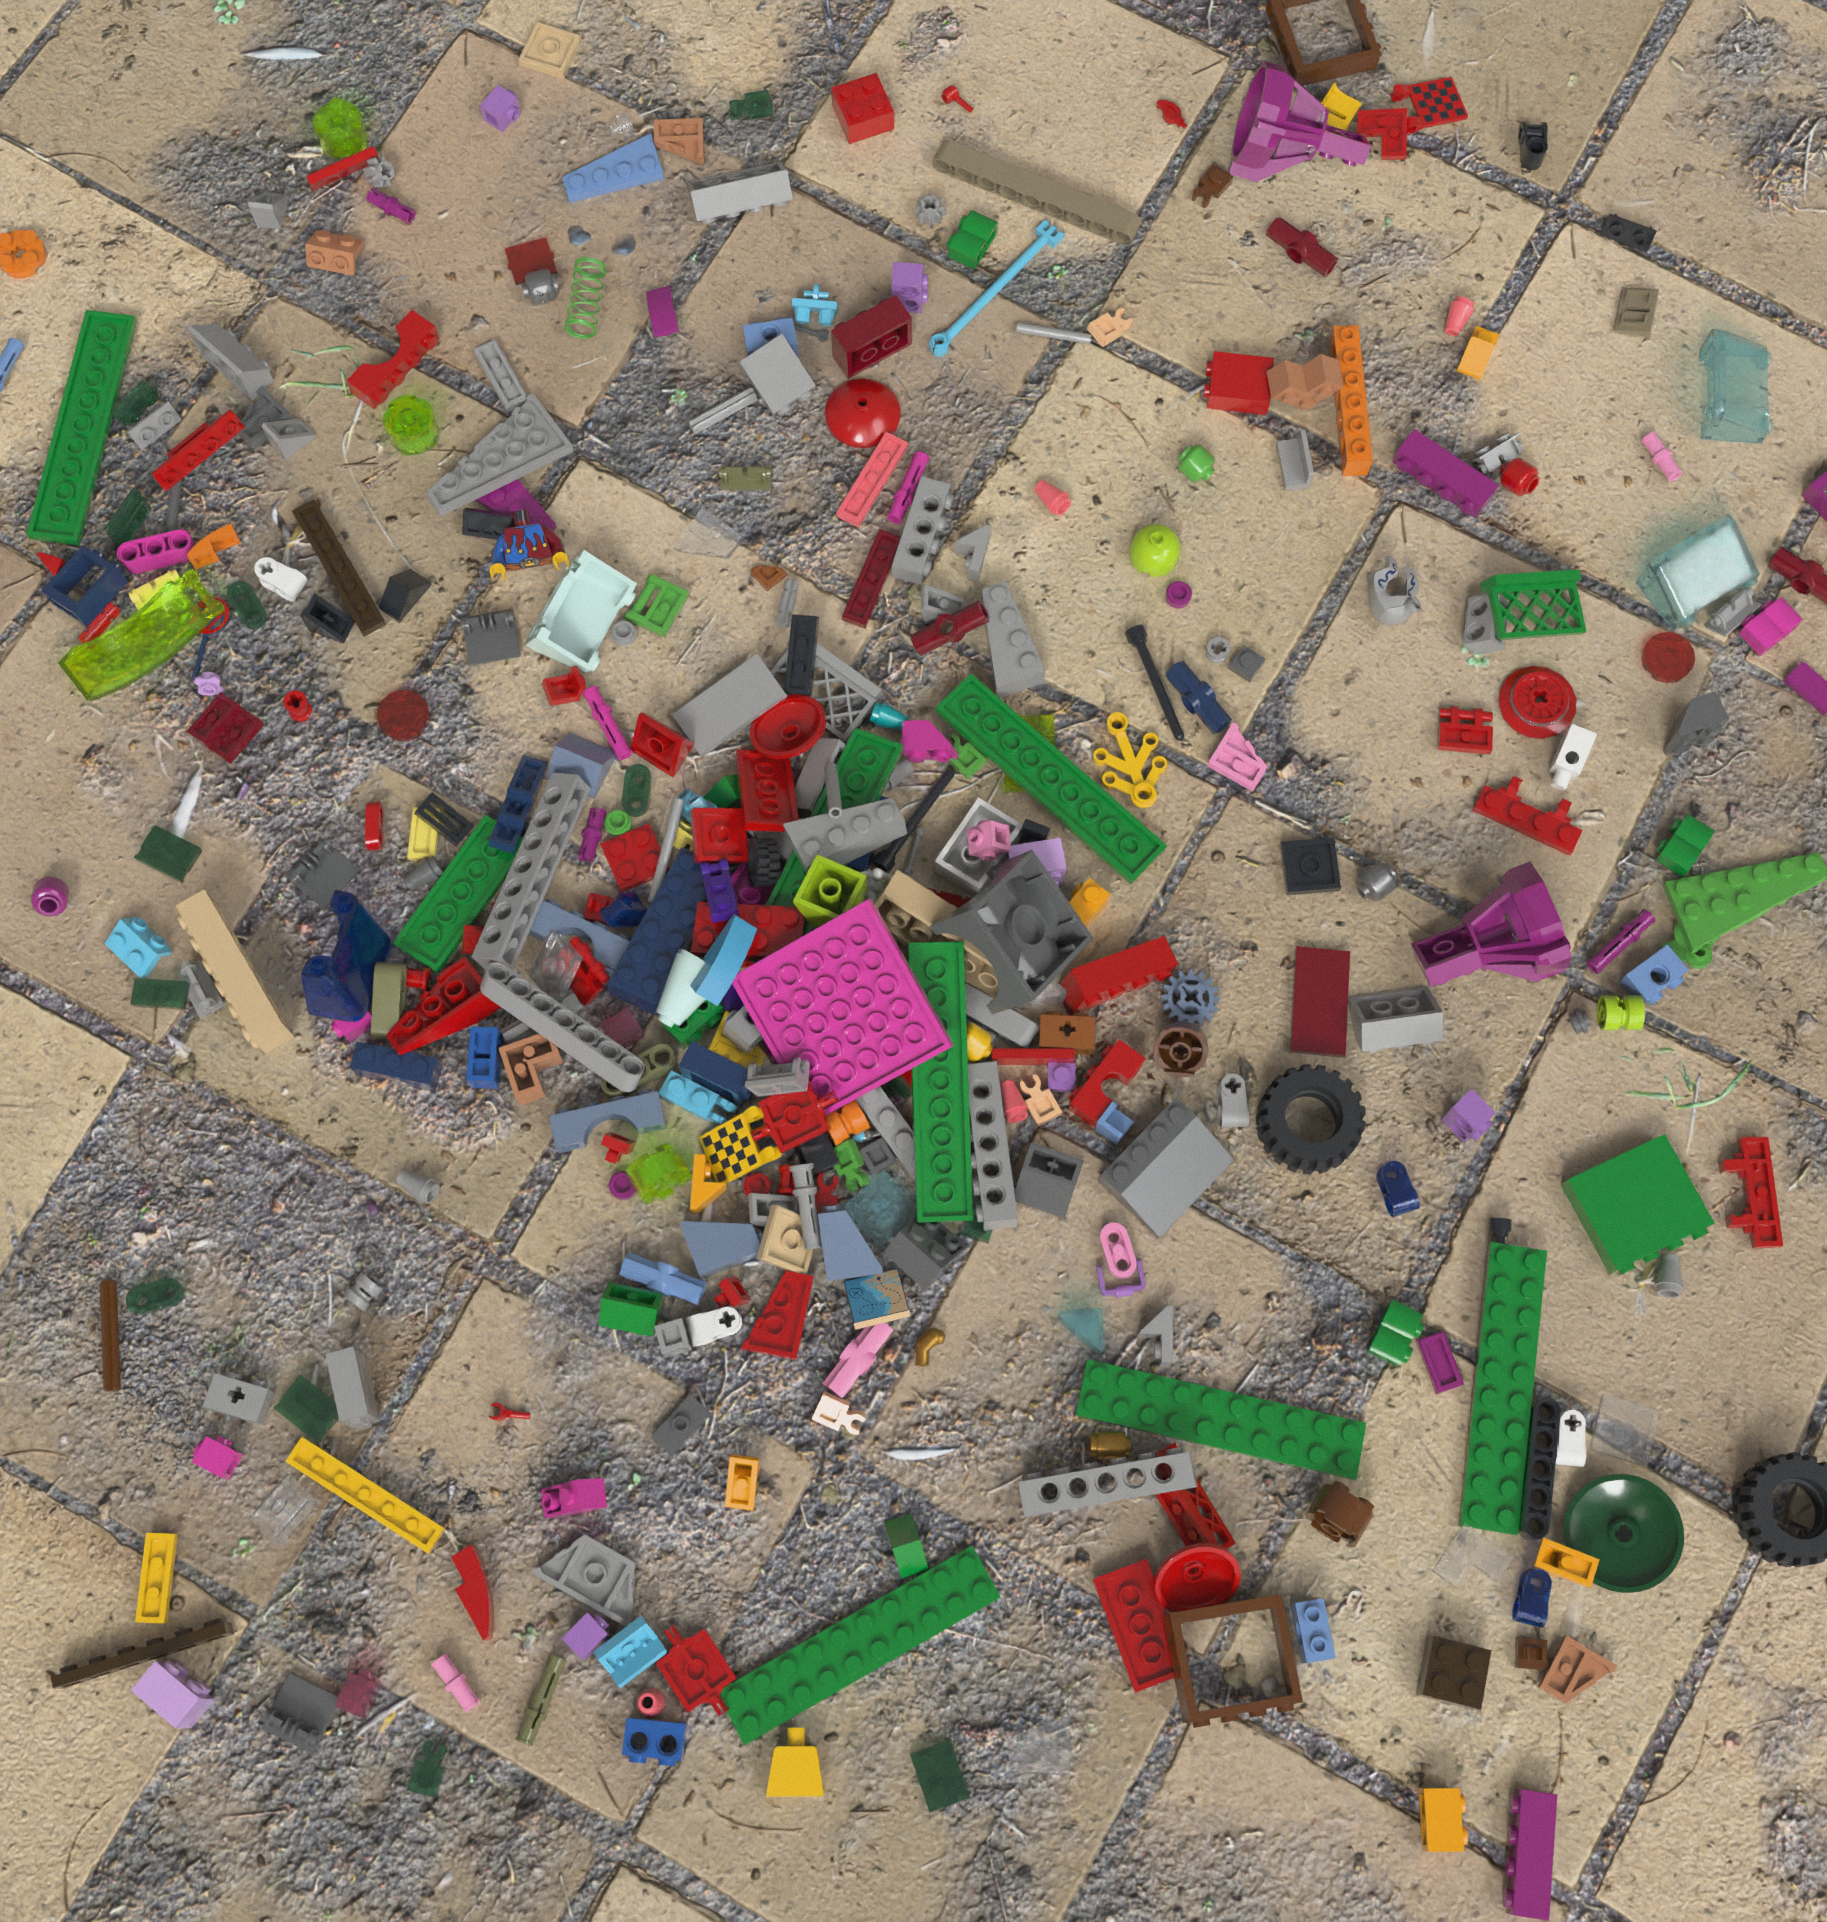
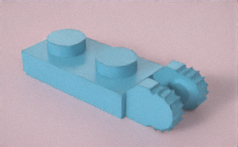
M672 1070L659 1091L661 1098L705 1121L709 1120L719 1126L727 1122V1120L712 1112L716 1105L732 1113H735L738 1108L733 1103L720 1098L718 1094Z

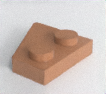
M703 118L654 120L655 147L696 163L704 164Z
M1565 1635L1538 1688L1560 1702L1567 1703L1580 1692L1594 1685L1596 1681L1613 1672L1617 1665Z

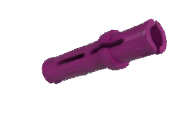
M1643 909L1632 921L1624 923L1620 927L1621 931L1586 962L1587 967L1593 973L1599 974L1626 947L1640 939V934L1656 921L1653 914Z

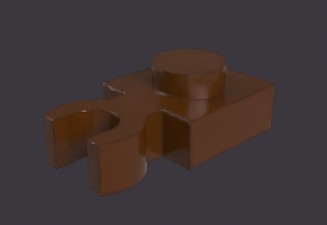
M1213 164L1199 180V187L1193 191L1192 201H1195L1197 197H1203L1205 199L1202 202V207L1206 208L1210 204L1211 196L1218 199L1230 186L1233 176Z

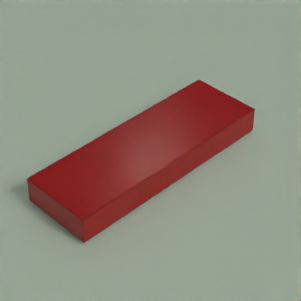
M374 146L307 175V182L311 191H315L369 165L367 163L368 159L378 158Z
M993 1048L991 1054V1062L997 1061V1065H1048V1063H1074L1075 1049Z

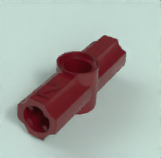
M1281 217L1276 218L1267 230L1266 236L1283 247L1293 262L1297 264L1304 262L1323 277H1328L1338 263L1339 258L1320 246L1313 233L1308 230L1299 231Z
M1781 546L1767 566L1790 580L1791 587L1798 593L1804 595L1812 594L1827 604V575L1824 574V568L1813 560H1802Z
M978 600L952 614H942L936 619L935 623L911 634L913 647L920 656H923L949 642H959L966 633L989 622L988 611L983 603ZM953 624L952 630L947 633L948 627Z

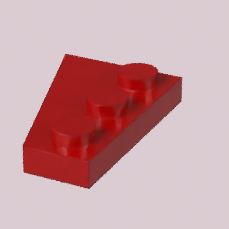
M791 1271L784 1273L767 1306L757 1319L750 1335L743 1343L741 1350L797 1360L814 1276Z

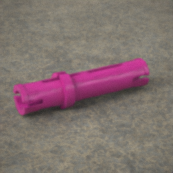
M916 451L914 453L900 489L893 496L894 502L887 515V519L894 524L902 523L908 506H911L913 503L914 492L930 459L923 452Z
M589 687L583 692V696L593 711L591 713L593 719L598 721L617 759L622 761L629 758L633 751L630 749L611 714V706L606 704L598 687Z

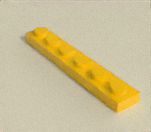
M304 1437L300 1438L285 1461L428 1554H430L445 1531L444 1527Z

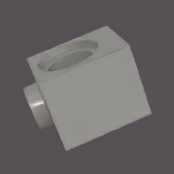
M682 1318L654 1326L664 1358L692 1350Z

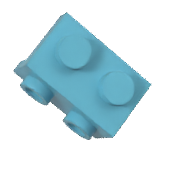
M138 917L120 919L104 943L141 979L147 978L161 957L169 956L173 951L162 937L156 935L148 927V924Z
M640 1616L610 1640L604 1642L593 1653L610 1673L617 1686L622 1688L665 1655L667 1650L654 1630Z

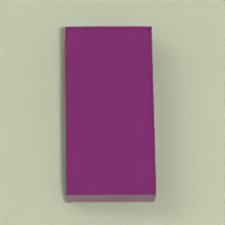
M1802 661L1783 682L1824 716L1827 713V681Z
M1444 1331L1415 1341L1436 1395L1464 1385Z

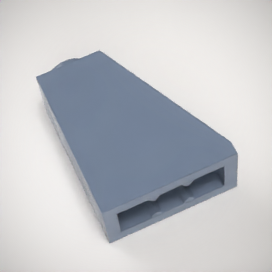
M839 1204L823 1206V1212H818L827 1281L882 1274V1265L846 1208L840 1209Z
M695 1221L679 1223L701 1279L756 1258L763 1237L761 1230L755 1231L752 1224Z

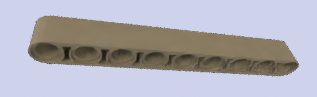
M944 140L941 143L932 161L933 167L943 174L1121 245H1130L1142 223L1140 217L1131 211L952 140Z

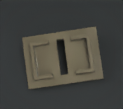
M1623 287L1614 333L1639 334L1650 340L1659 289ZM1625 310H1642V311H1649V312H1635V311H1625Z

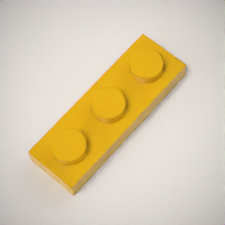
M146 1533L135 1622L167 1624L178 1534Z

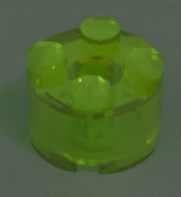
M332 98L329 103L323 105L312 119L314 130L323 152L329 157L341 160L340 157H349L366 148L368 142L367 129L360 110L352 103L343 101L341 98Z
M402 395L393 399L388 404L389 408L383 414V424L391 444L403 456L422 454L438 444L439 426L428 401L416 398L415 395Z
M672 1143L656 1147L657 1152L651 1155L643 1154L626 1169L627 1173L625 1174L645 1205L653 1203L658 1198L661 1202L667 1200L674 1195L673 1189L678 1185L682 1186L693 1178Z

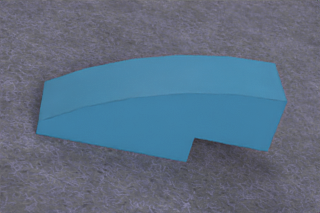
M733 914L703 958L705 964L690 985L696 994L717 1006L719 1005L748 953L757 930L755 926Z

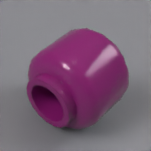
M44 877L38 880L33 886L31 903L37 913L48 917L63 913L68 903V887L62 880L56 877Z

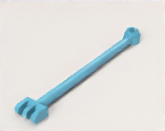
M1045 219L1035 229V235L1039 238L946 332L935 334L930 338V352L932 353L933 348H935L934 356L946 355L951 340L1046 244L1054 249L1063 240L1065 233L1059 231L1053 236L1058 228L1052 225L1046 231L1050 222ZM935 342H943L942 344H936L935 346Z

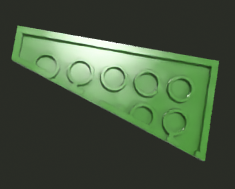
M1820 852L1666 881L1663 888L1689 952L1693 954L1707 943L1711 944L1717 941L1720 936L1727 932L1735 931L1766 914L1769 909L1776 905L1780 906L1786 903L1789 898L1796 894H1802L1827 880V868Z

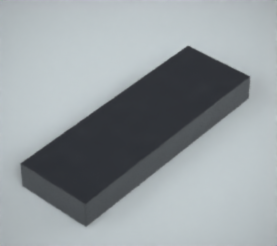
M792 614L784 689L786 694L812 696L820 618L818 616Z

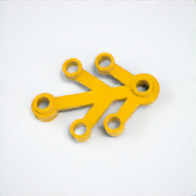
M1114 712L1109 715L1106 728L1110 734L1115 735L1124 760L1109 754L1104 748H1098L1093 753V762L1098 766L1106 764L1129 775L1133 784L1119 779L1114 772L1108 771L1102 776V786L1106 789L1116 788L1129 794L1132 803L1139 808L1151 807L1157 798L1154 786L1160 774L1166 771L1168 763L1163 756L1153 758L1151 771L1145 782L1141 770L1150 752L1156 749L1159 741L1158 736L1154 733L1145 734L1142 746L1135 758L1125 732L1128 726V719L1123 713ZM1119 723L1121 728L1114 729L1112 724ZM1150 738L1153 739L1155 743L1153 745H1149L1146 743V740ZM1103 754L1105 759L1099 760L1096 755ZM1161 762L1163 763L1164 767L1157 768L1155 766V763ZM1111 777L1114 779V782L1109 784L1105 779ZM1145 793L1148 795V798L1141 799L1139 794Z

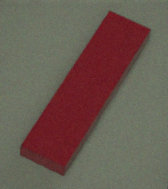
M881 529L878 530L843 612L842 621L864 629L867 628L892 569L901 536Z

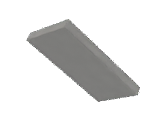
M755 654L672 715L689 740L695 743L694 747L699 755L704 757L785 699L787 695L760 656Z

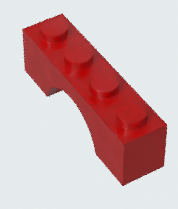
M413 310L395 327L400 338V347L395 356L382 364L370 365L362 363L346 380L351 394L374 410L379 404L387 400L389 393L404 381L405 376L412 368L419 365L421 358L428 350H432L436 346L439 339L435 325Z

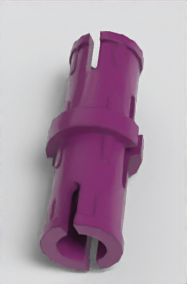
M374 187L371 188L373 193L370 191L367 193L366 201L382 209L384 214L394 216L408 225L412 223L410 220L414 221L416 211L400 203L398 198L394 196L389 197Z
M595 807L589 810L586 828H583L581 832L583 839L577 858L584 862H587L589 858V863L594 862L598 842L603 837L601 830L607 814L601 808H597L595 812Z

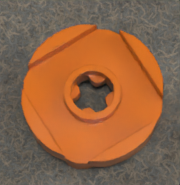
M15 230L0 234V269L6 272L8 276L18 279L27 278L37 273L35 269L40 264L41 266L44 265L47 257L46 248L34 231ZM18 251H26V253H22L20 258H17L16 253Z

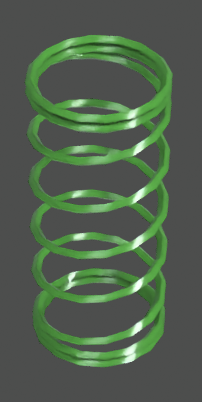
M582 257L575 261L573 273L575 281L571 285L573 293L569 297L571 305L567 309L569 317L565 321L564 328L573 337L589 339L596 335L597 328L595 325L598 323V319L590 314L600 311V307L592 302H598L602 299V296L593 290L603 289V283L597 279L605 277L607 269L604 263L598 259ZM584 261L593 262L602 266L603 270L596 266H582L578 268L577 264ZM595 268L602 272L594 274L584 272L581 269ZM576 272H578L579 274L586 277L576 279L575 274ZM594 280L599 282L601 287H586L578 281ZM577 283L586 289L574 291L573 286ZM584 291L593 292L599 295L600 298L598 300H589L576 293ZM575 294L584 301L572 303L571 298ZM575 304H591L596 306L598 310L595 312L584 311L577 308ZM573 306L583 313L571 315L570 308ZM573 316H589L594 318L596 322L591 323L584 319H575ZM579 323L590 326L594 332L587 335L579 334L571 330L568 325Z

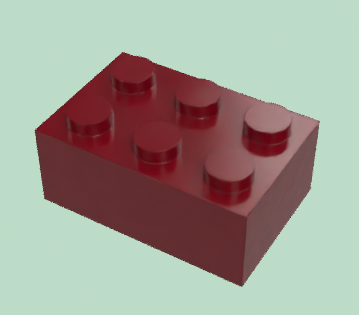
M896 295L889 299L885 298L875 307L859 312L853 319L841 322L831 330L832 357L849 379L912 344V317Z

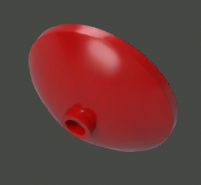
M866 378L853 379L838 386L829 396L825 407L826 424L831 434L841 443L854 448L878 446L886 432L892 435L895 433L901 416L900 404L894 392L885 384ZM859 403H866L867 405H865V406H859L858 404H859Z
M798 694L788 695L752 721L749 733L750 740L756 751L767 758L788 759L796 757L812 748L821 738L826 727V714L822 705L814 698Z
M1211 1543L1188 1545L1178 1549L1162 1562L1155 1575L1154 1590L1161 1605L1172 1613L1225 1604L1231 1599L1239 1586L1241 1578L1240 1568L1234 1555L1222 1546Z

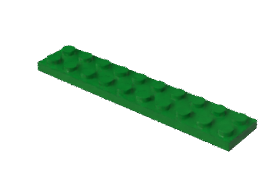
M85 310L26 534L31 540L80 546L137 325L135 316Z
M973 674L966 677L936 706L935 712L1130 885L1166 850L1167 845Z
M858 728L853 730L836 764L842 810L880 800L904 751L902 744ZM826 786L810 817L829 813ZM794 850L766 903L768 906L796 907L793 900L806 876V872ZM807 920L804 935L814 930ZM746 959V960L751 961V962H753V963H757V962L760 961V960H750V959Z
M964 942L908 943V964L954 1044L951 1048L911 1069L916 1222L973 1221Z
M1490 1242L1488 1246L1458 1525L1461 1527L1510 1535H1518L1547 1258L1546 1250Z
M1089 1359L1086 1362L1075 1415L1085 1419L1354 1481L1357 1480L1367 1424Z
M970 1546L729 1684L719 1695L727 1708H729L727 1713L745 1746L1001 1597L973 1546Z

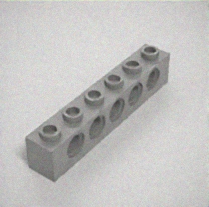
M997 1061L968 1064L970 1143H973L974 1151L971 1152V1169H976L977 1175L976 1179H972L974 1196L979 1195L980 1205H976L977 1222H983L984 1231L1017 1227L1018 1216ZM984 1090L988 1095L979 1098L974 1095V1092ZM985 1115L988 1116L991 1119V1121L989 1123L982 1124L977 1120V1118ZM985 1141H989L995 1147L985 1150L980 1145ZM992 1167L998 1171V1174L987 1176L983 1171L986 1168ZM991 1194H998L1002 1200L998 1203H992L987 1197Z
M1180 1447L1166 1450L1167 1456L1156 1457L1155 1452L1138 1455L1139 1461L1127 1463V1458L1123 1457L1109 1460L1110 1466L1100 1468L1098 1462L1081 1465L1082 1471L1071 1472L1070 1467L1053 1470L1054 1476L1042 1477V1472L1025 1475L1026 1481L1018 1482L1024 1517L1198 1487L1191 1452L1184 1453V1448ZM1161 1463L1169 1464L1172 1469V1475L1167 1480H1162L1157 1475V1467ZM1133 1468H1138L1143 1473V1481L1139 1485H1133L1128 1479V1474ZM1105 1473H1110L1115 1479V1484L1110 1490H1105L1100 1485V1478ZM1076 1478H1081L1086 1483V1490L1081 1495L1075 1494L1072 1490V1483ZM1048 1483L1055 1484L1058 1489V1494L1053 1500L1047 1499L1044 1495V1487Z

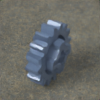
M1192 969L1189 970L1187 976L1182 971H1179L1177 979L1172 976L1169 977L1168 982L1170 985H1164L1162 989L1166 994L1160 997L1161 1002L1167 1003L1162 1007V1012H1170L1168 1020L1171 1021L1175 1018L1178 1021L1196 1023L1199 1028L1203 1025V1019L1208 1023L1211 1022V1014H1216L1218 1011L1215 1005L1220 1002V997L1214 996L1218 992V987H1210L1213 979L1203 980V972H1200L1198 976H1194ZM1173 992L1175 993V996L1178 998V1002L1175 1006L1172 1000ZM1205 993L1208 998L1207 1007L1205 1006L1206 1003L1202 1000ZM1186 997H1194L1195 1001L1186 1002L1185 999Z

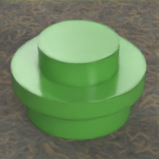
M614 810L605 819L607 831L614 836L629 832L632 826L629 814L623 810Z

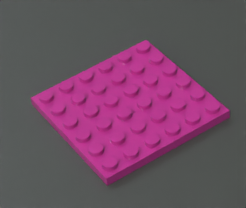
M871 898L739 972L732 982L778 1064L793 1063L794 1058L799 1057L801 1060H807L810 1062L809 1079L816 1094L821 1097L832 1090L836 1092L837 1095L835 1096L839 1100L824 1107L825 1115L954 1045Z

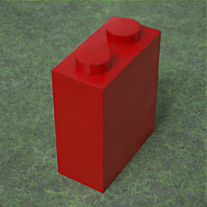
M1214 351L1212 361L1207 360L1205 376H1210L1209 383H1205L1203 398L1207 399V409L1267 415L1271 398L1267 371L1273 368L1274 358Z

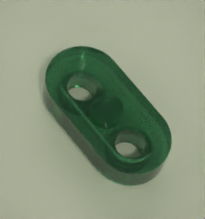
M149 381L139 383L117 405L114 411V418L125 426L134 424L148 407L155 404L158 398V389Z
M237 581L231 584L227 590V598L243 625L249 629L262 627L266 623L267 613L250 584L244 581ZM241 595H246L244 599L239 600ZM253 615H258L256 619L250 620Z
M634 764L625 772L622 806L624 811L631 817H640L649 809L652 776L650 770L642 764ZM637 777L643 778L641 783L634 782ZM634 802L641 803L638 808L631 806Z
M164 1278L133 1287L127 1293L126 1305L130 1311L138 1315L150 1314L179 1305L184 1299L185 1290L179 1281L173 1278ZM174 1289V1296L167 1298V1292ZM146 1296V1297H147V1302H146V1304L143 1305V1306H140V1305H139V1300H140L142 1297Z

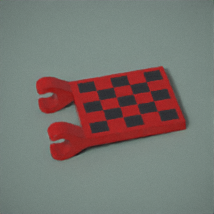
M1452 77L1408 86L1397 84L1393 87L1394 92L1390 94L1393 102H1400L1410 97L1417 116L1407 118V134H1413L1423 128L1467 120L1468 118Z

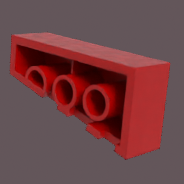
M1165 936L1071 969L1056 988V991L1067 1014L1073 1016V1013L1084 1012L1132 990H1140L1155 980L1161 982L1173 975L1172 971L1177 967L1178 962Z

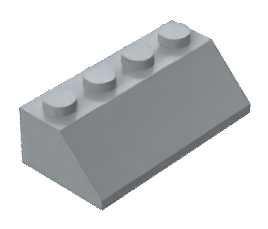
M781 161L685 182L694 217L697 221L701 220L702 223L713 222L716 220V217L725 215L726 218L736 217L740 215V211L744 210L758 212L764 209L763 206L773 204L774 207L784 206L788 204V200L793 199L788 172Z

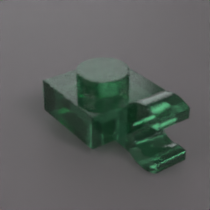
M768 90L744 93V100L729 101L731 120L740 119L745 114H748L749 120L773 116V108Z

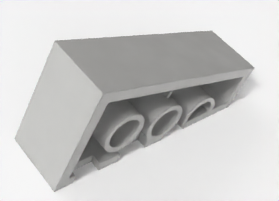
M1006 581L981 589V602L987 609L990 617L989 622L984 624L995 695L1001 699L1044 683L1045 668Z
M893 798L843 809L841 817L836 819L831 818L829 813L783 824L787 839L806 874L817 854L844 865L907 834L905 820Z

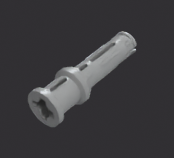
M814 1163L789 1167V1171L793 1173L795 1186L792 1192L797 1197L799 1204L804 1250L822 1247L814 1194H817L816 1191H818L813 1182L812 1169L814 1168Z

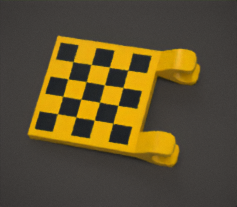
M760 1106L749 1107L742 1114L699 1137L709 1163H712V1173L716 1183L728 1184L782 1156L778 1147L773 1148V1146H768L760 1152L756 1141L753 1139L754 1135H751L749 1123L764 1117Z

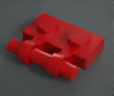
M1459 706L1439 708L1438 717L1446 718L1449 722H1440L1438 726V750L1491 754L1493 749V726H1483V722H1492L1493 712L1483 711L1482 708L1464 710L1459 709ZM1459 720L1472 721L1473 725L1459 723Z
M575 936L569 942L572 947L566 948L552 966L569 988L572 989L583 1006L592 1004L603 990L604 986L602 984L606 983L610 976L606 973L604 964L601 961H597L591 954L589 945L586 942L583 943L578 936Z

